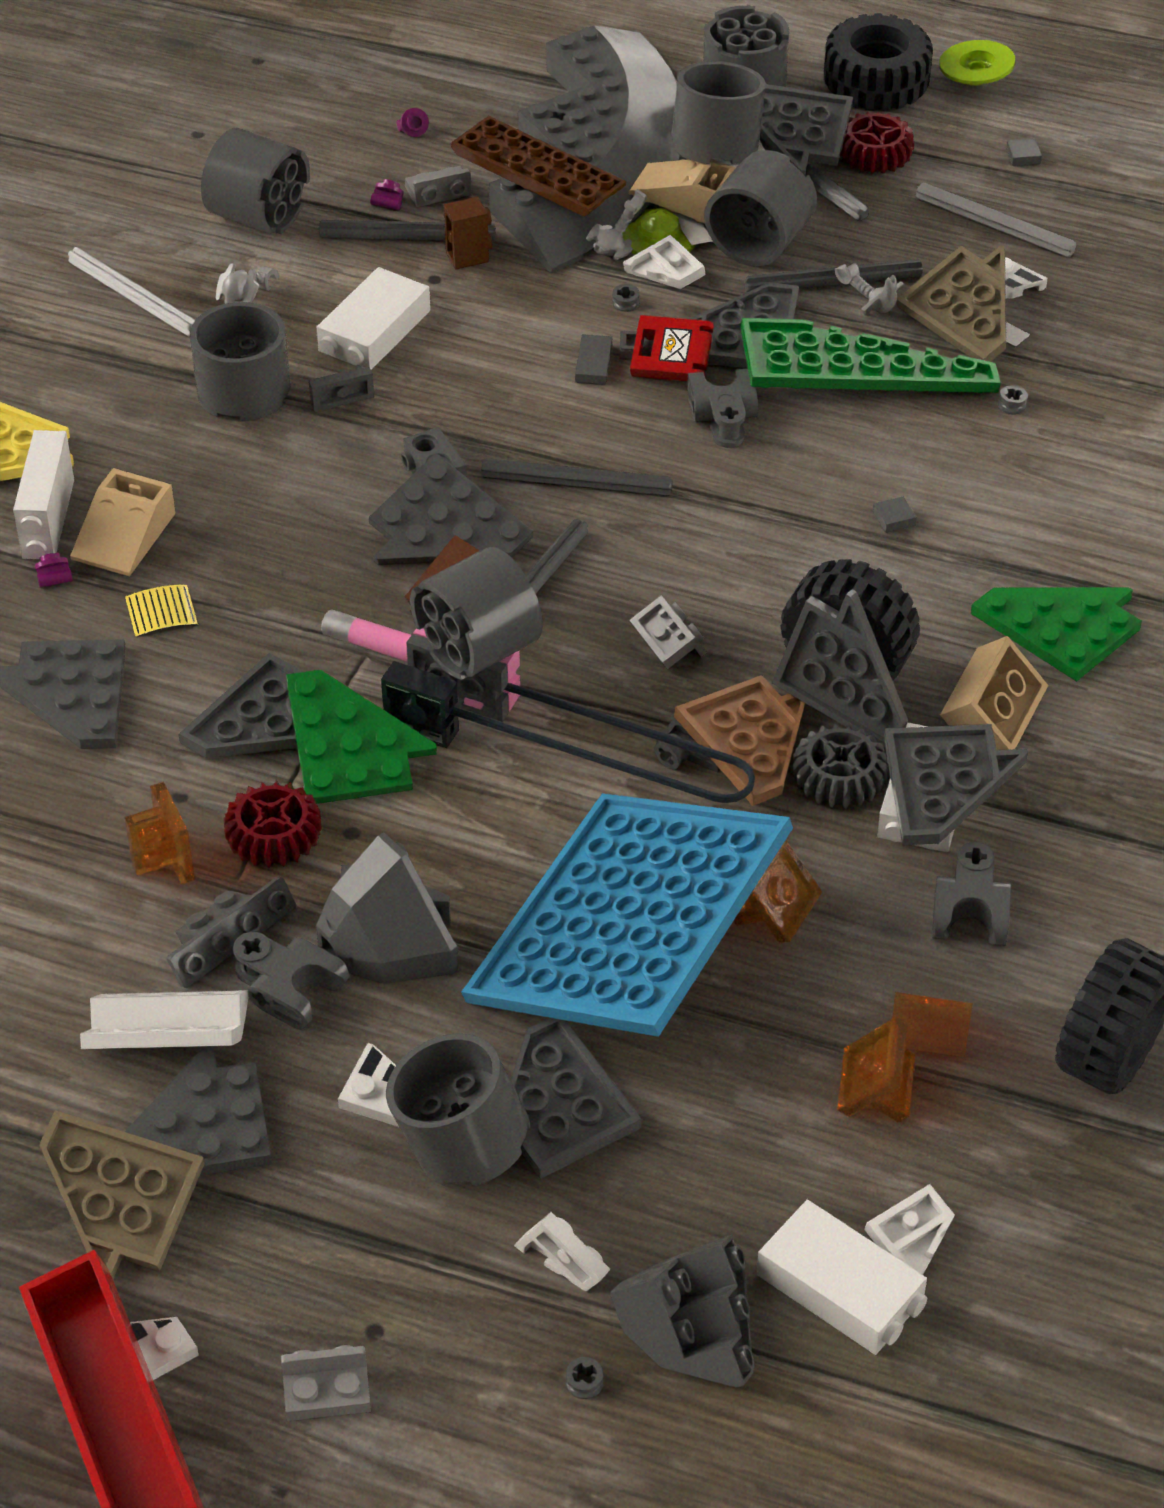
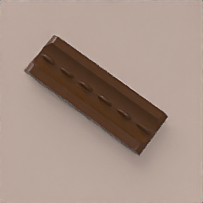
M487 116L451 142V148L456 155L581 216L590 214L603 204L607 198L626 186L625 180L491 116Z

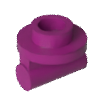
M410 108L402 114L401 119L397 120L396 123L399 132L403 131L408 136L419 137L427 131L429 119L423 110Z
M384 179L383 183H376L370 204L399 211L402 206L404 191L400 189L399 183Z
M50 553L40 557V562L35 564L39 588L73 581L68 558L60 557V553Z

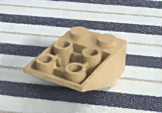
M690 159L647 163L630 189L629 194L634 196L636 189L647 195L646 202L662 206L670 212L691 217L696 222L705 223L704 212L708 200L735 170V167L711 159L710 164L699 163Z
M113 468L97 488L70 555L71 560L130 577L175 515L172 484Z

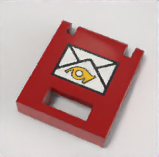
M640 315L630 364L631 376L688 381V373L703 372L705 377L703 370L707 371L714 324L711 321ZM645 337L647 340L654 341L651 357L642 356Z

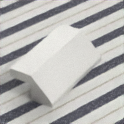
M249 991L97 995L90 998L91 1029L80 1034L81 1049L232 1046L242 1040Z

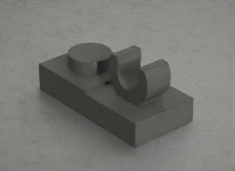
M356 365V370L345 372L344 369H340V374L336 373L309 380L310 402L314 412L374 398L373 373L370 367L363 368L360 365Z

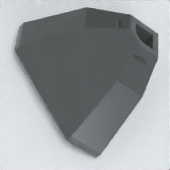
M384 832L381 833L331 889L316 924L318 947L345 962L349 974L379 983L454 974L458 971L457 953L459 950L456 942L446 928L432 897L423 885L405 847L400 842H394Z
M732 1235L722 1237L657 1263L622 1281L610 1292L623 1332L660 1367L732 1387L743 1386L753 1375L755 1364L751 1348L750 1308L747 1300L744 1271L746 1260L742 1248L739 1245H735Z

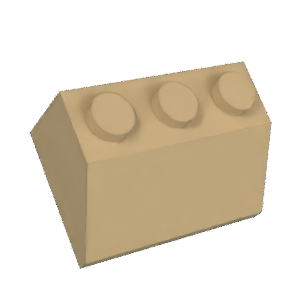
M1006 636L977 647L940 716L949 726L992 724L996 749H1015L1048 684L1011 639Z

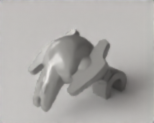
M636 189L632 200L625 202V210L615 224V228L611 225L602 226L597 223L590 230L586 239L588 241H596L594 243V250L597 254L614 256V260H619L632 252V241L630 239L624 241L623 232L629 226L634 215L646 202L647 195Z
M231 263L225 273H222L219 277L215 298L216 300H221L224 295L225 304L241 301L252 303L258 289L269 291L271 289L268 284L269 277L278 279L279 273L276 269L263 266L258 272L251 269L247 274L245 270L235 271L236 265Z
M856 263L848 267L846 264H842L835 268L836 277L841 283H850L861 294L869 298L868 303L861 308L864 315L869 314L871 310H875L878 313H888L894 308L897 301L896 292L904 284L902 281L897 284L895 275H891L890 278L886 279L884 287L874 289L859 276L860 270Z

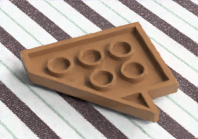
M760 675L676 706L674 718L697 744L736 756L749 764L754 772L755 783L753 790L746 799L754 806L782 795L806 703L791 694L781 696ZM711 758L739 791L748 785L749 778L743 769Z

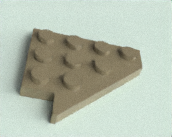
M1000 245L983 260L963 246H960L897 298V307L969 357L991 362L1006 349L1004 246Z
M55 1110L39 1146L86 1252L88 1253L95 1249L113 1279L122 1260L160 1272L204 1167V1157Z

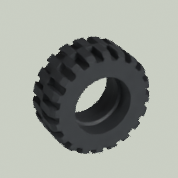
M874 13V15L870 16L862 14L858 18H848L844 23L840 22L827 37L824 60L825 84L832 94L853 97L852 107L855 108L863 107L869 111H874V109L889 111L890 108H904L907 103L911 105L927 91V87L930 84L933 56L931 39L918 24L913 25L911 20L906 18L899 19L896 15L884 16L882 13Z
M839 559L837 563L835 560L821 563L820 566L813 567L803 577L782 611L780 627L782 638H786L784 640L785 647L789 643L807 599L813 596L839 611L846 594L853 589L859 596L892 681H894L915 648L917 639L920 636L919 615L917 609L912 608L914 602L909 593H904L901 590L902 584L896 579L891 580L887 577L886 571L880 568L875 570L869 567V563L858 561L856 564L852 563V559Z
M1128 938L1116 939L1106 947L1104 953L1095 962L1093 969L1089 971L1083 986L1079 989L1073 1006L1067 1014L1065 1025L1060 1032V1040L1056 1046L1055 1061L1061 1071L1106 1094H1118L1127 1087L1128 1082L1132 1081L1137 1070L1144 1063L1147 1054L1151 1051L1164 1025V956Z

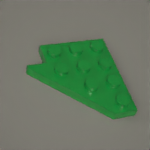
M994 587L975 601L971 607V614L1001 634L1008 636L1012 641L1076 682L1139 632L1142 620L1121 608L1131 600L1133 590L1129 587Z
M322 670L286 674L306 795H313L315 803L320 804L413 790L408 759L437 755L436 743Z

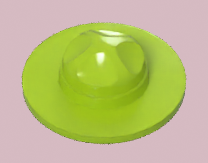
M970 40L958 43L945 50L940 57L939 67L943 75L952 81L979 86L996 82L1008 76L1015 67V54L1009 47L995 41Z
M662 208L645 210L623 232L624 241L627 239L632 241L631 247L633 250L631 253L635 255L669 235L676 239L688 252L697 245H691L681 230L678 217Z

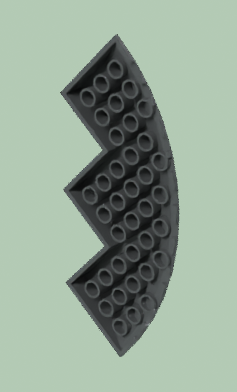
M591 26L546 42L547 72L569 92L518 111L520 131L625 180L626 186L607 198L603 204L590 214L581 216L503 177L489 183V208L491 214L551 274L583 260V254L590 250L596 252L594 250V243L596 241H588L586 239L590 230L597 223L602 226L611 225L615 228V224L625 210V202L627 200L631 201L633 198L629 191L647 163L677 161L681 159V155L675 151V144L671 140L677 81L659 51L640 32ZM645 202L642 208L634 215L631 222L634 223L650 204H655Z

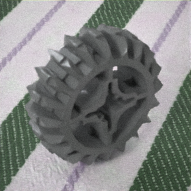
M835 723L834 727L829 730L821 726L818 733L810 731L807 739H801L793 756V774L798 784V789L804 790L806 798L815 797L818 805L828 802L831 809L835 804H842L847 809L851 803L860 807L864 800L872 802L875 794H881V790L888 779V760L883 744L877 743L875 735L866 736L864 728L858 731L852 730L850 724L846 729L839 728ZM816 763H819L822 766L818 768L816 766Z

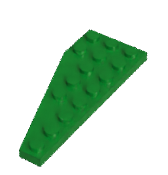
M742 318L740 328L751 387L999 393L1001 381L996 363L962 355L954 358L938 355V350L926 348V352L909 349L910 343L862 333V335L857 337L841 333L842 328L830 326L829 330L813 327V321L804 319Z

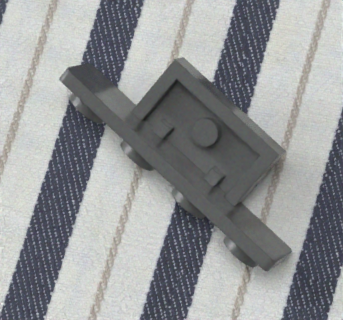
M274 878L252 895L234 891L224 892L215 898L214 904L209 908L187 918L186 924L175 931L183 945L167 957V961L181 987L188 988L233 955L234 942L239 936L247 932L263 933L296 908V902L284 878Z

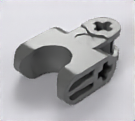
M736 369V380L732 384L725 386L709 383L705 379L703 372L688 373V398L694 422L710 421L713 440L719 446L733 448L741 445L745 437L743 427L745 418L758 416L757 392L755 387H751L748 369Z
M980 842L964 844L958 851L955 877L937 876L931 938L948 939L950 928L956 921L972 918L980 921L987 928L989 944L1006 946L1010 919L1011 883L993 881L994 853L989 846Z
M247 932L239 936L234 942L233 952L237 959L235 971L237 977L249 985L247 990L249 991L250 1000L262 1011L298 1030L304 1029L312 1021L310 1001L298 991L311 985L321 986L330 991H337L349 979V972L345 962L300 937L294 938L284 947L262 933Z

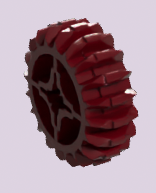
M867 111L865 115L856 113L855 118L849 117L840 157L843 163L850 164L851 169L860 168V172L865 170L871 171L872 174L879 171L884 174L886 170L895 172L896 167L903 168L906 162H910L915 144L913 129L908 127V122L901 121L899 116L891 117L890 113L885 115L880 114L879 111L876 114H871Z
M277 780L270 786H266L261 782L260 788L255 789L248 786L246 794L237 793L235 801L229 802L224 817L225 839L230 844L232 852L235 854L239 853L242 862L251 859L254 867L261 862H264L268 868L273 863H280L284 867L287 860L298 863L300 854L309 855L311 847L317 846L318 836L321 835L320 831L322 830L321 812L313 799V795H306L303 787L294 789L291 782L285 786H280ZM295 819L299 821L296 825L292 823ZM250 823L254 825L250 829L247 828Z

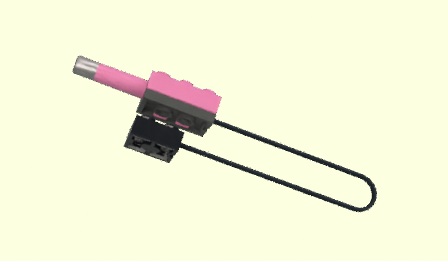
M332 609L325 614L322 620L321 630L324 635L408 662V665L393 661L381 678L383 710L436 743L437 746L448 748L459 731L460 717L714 802H737L746 798L753 790L755 783L753 769L746 761L736 756L521 687L520 675L516 674L520 666L519 651L474 676L465 677L461 680L448 674L431 656L430 652L434 647L427 639L423 628L420 630L416 628L411 635ZM521 695L735 765L745 771L749 782L743 790L734 794L714 793L502 722Z

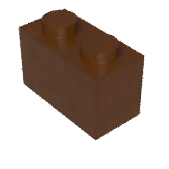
M478 196L444 204L445 249L455 270L489 262V249H492L493 245L491 235L488 232V225L492 224V218L489 208L483 206Z

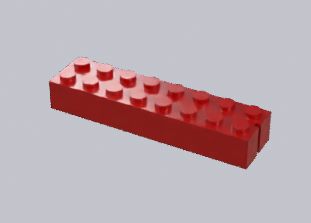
M95 1249L19 1286L101 1508H204L111 1273Z

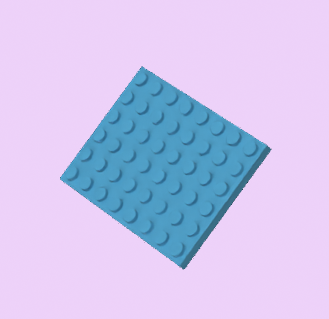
M602 793L461 993L465 1002L659 1037L792 831L793 826L790 817Z

